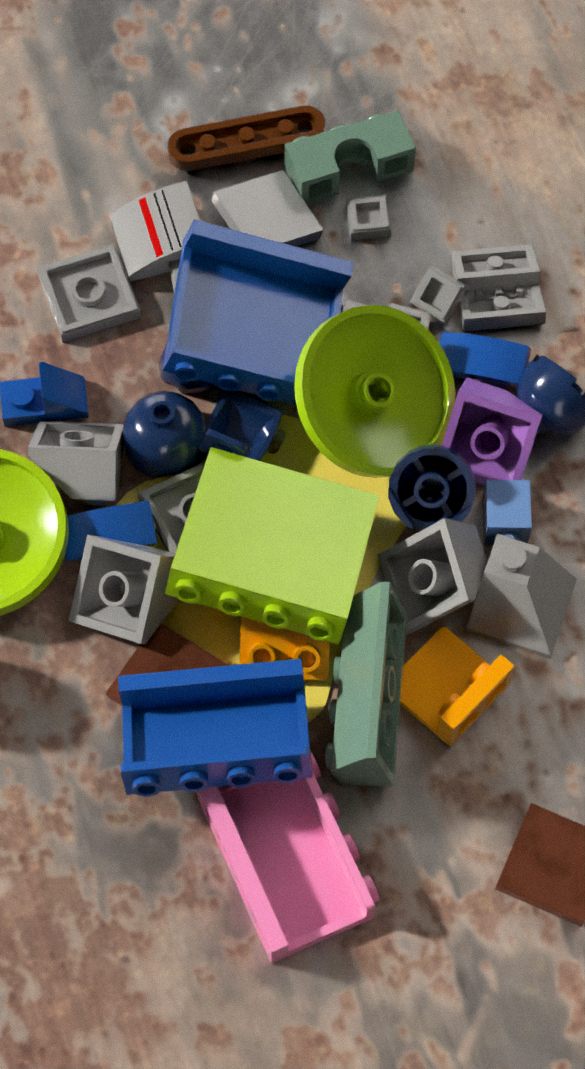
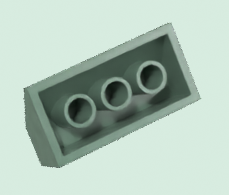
M380 582L353 596L348 619L340 640L342 641L341 657H335L333 676L335 683L338 684L337 699H332L330 703V724L335 726L333 743L329 742L326 746L325 761L327 769L331 770V773L340 785L394 786L407 614L391 582Z

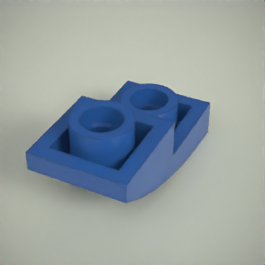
M442 332L440 346L449 361L453 378L479 379L480 382L495 387L517 388L518 380L529 363L531 348L516 342L453 332Z
M149 500L100 508L67 516L69 538L65 562L82 560L87 535L150 547L157 544Z

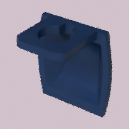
M227 391L217 403L206 423L203 441L199 445L198 451L208 455L210 447L260 461L277 432L282 411L238 392Z

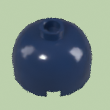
M537 354L524 369L516 389L517 397L542 414L537 433L542 435L548 430L557 435H571L584 429L585 392L581 395L583 390L575 383L577 379L557 363L543 355L539 357Z
M160 391L148 394L138 400L126 414L122 432L126 457L135 469L154 478H158V474H172L173 477L197 466L206 455L198 451L206 428L203 413L194 401L179 393Z
M426 444L410 450L396 463L389 479L388 498L394 514L406 526L422 531L444 518L460 522L467 518L475 501L476 480L470 464L457 451L444 445Z

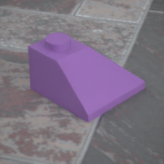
M466 378L458 391L442 445L457 451L470 464L478 484L485 486L486 480H522L542 414L507 390Z

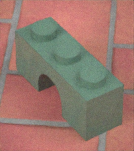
M399 110L386 114L378 113L366 120L350 125H338L330 131L310 137L302 136L293 142L285 144V169L290 181L307 204L339 194L340 170L338 167L347 162H359L366 165L371 170L376 182L414 171L416 146Z

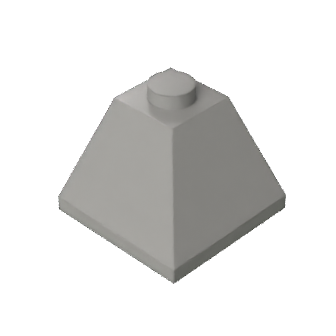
M39 421L28 446V456L71 499H83V502L89 505H103L109 501L116 500L120 487L124 424Z
M446 518L378 554L385 581L391 582L407 614L406 635L473 602L487 565L476 525Z
M497 534L466 631L551 659L577 579L540 547Z
M87 535L68 621L139 644H146L179 601L178 598L165 594L175 553L150 546Z

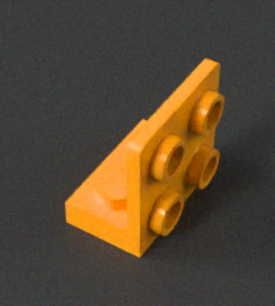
M241 616L239 664L302 659L304 680L328 679L329 641H318L305 634L284 628H273L263 622Z
M441 627L403 666L400 704L448 746L452 747L510 686L515 665L501 654L490 665L446 627Z

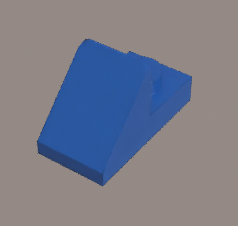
M38 362L40 377L0 381L4 427L39 423V421H61L89 417L85 377L45 362Z

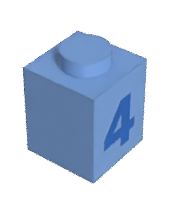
M486 480L482 498L484 545H494L497 534L528 543L532 529L530 480Z

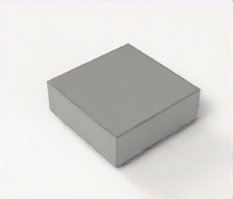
M387 195L346 199L351 241L391 237L392 227Z
M429 266L410 303L430 313L442 322L448 323L468 286L440 269Z

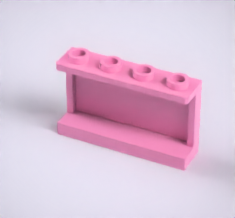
M311 752L312 778H303L293 783H280L277 781L253 783L244 788H236L230 785L208 787L197 792L200 805L271 963L373 919L376 909L375 902L379 901V895L369 875L362 877L355 863L356 860L360 859L352 836L349 833L342 835L337 825L336 819L340 818V813L330 792L323 794L316 780L321 777L320 769Z

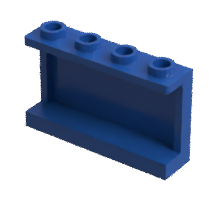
M302 659L118 676V688L123 712L124 763L121 764V776L126 795L136 794L149 797L165 791L184 790L187 792H199L208 787L230 785L236 788H244L253 783L271 781L293 783L303 778H312Z

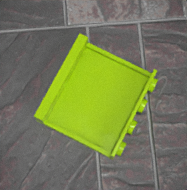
M210 447L170 568L165 594L176 597L186 603H197L218 609L228 615L242 616L260 621L273 628H284L305 634L318 641H329L339 644L350 612L380 495Z

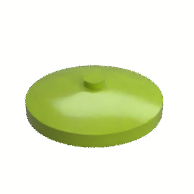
M364 305L345 310L323 322L312 333L302 349L296 367L295 401L302 425L317 449L328 460L345 471L370 478L390 477L396 463L410 450L426 444L442 445L456 400L453 373L444 350L433 334L407 313L381 305Z
M0 449L1 616L23 607L36 598L50 584L63 562L69 538L67 511L50 477L29 459Z

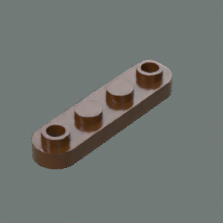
M305 105L183 128L170 136L168 140V157L176 168L192 171L285 153V144L293 142L302 136L310 137L325 132V118L317 108ZM306 129L310 132L301 133L300 131ZM186 152L194 153L191 155H184V153Z

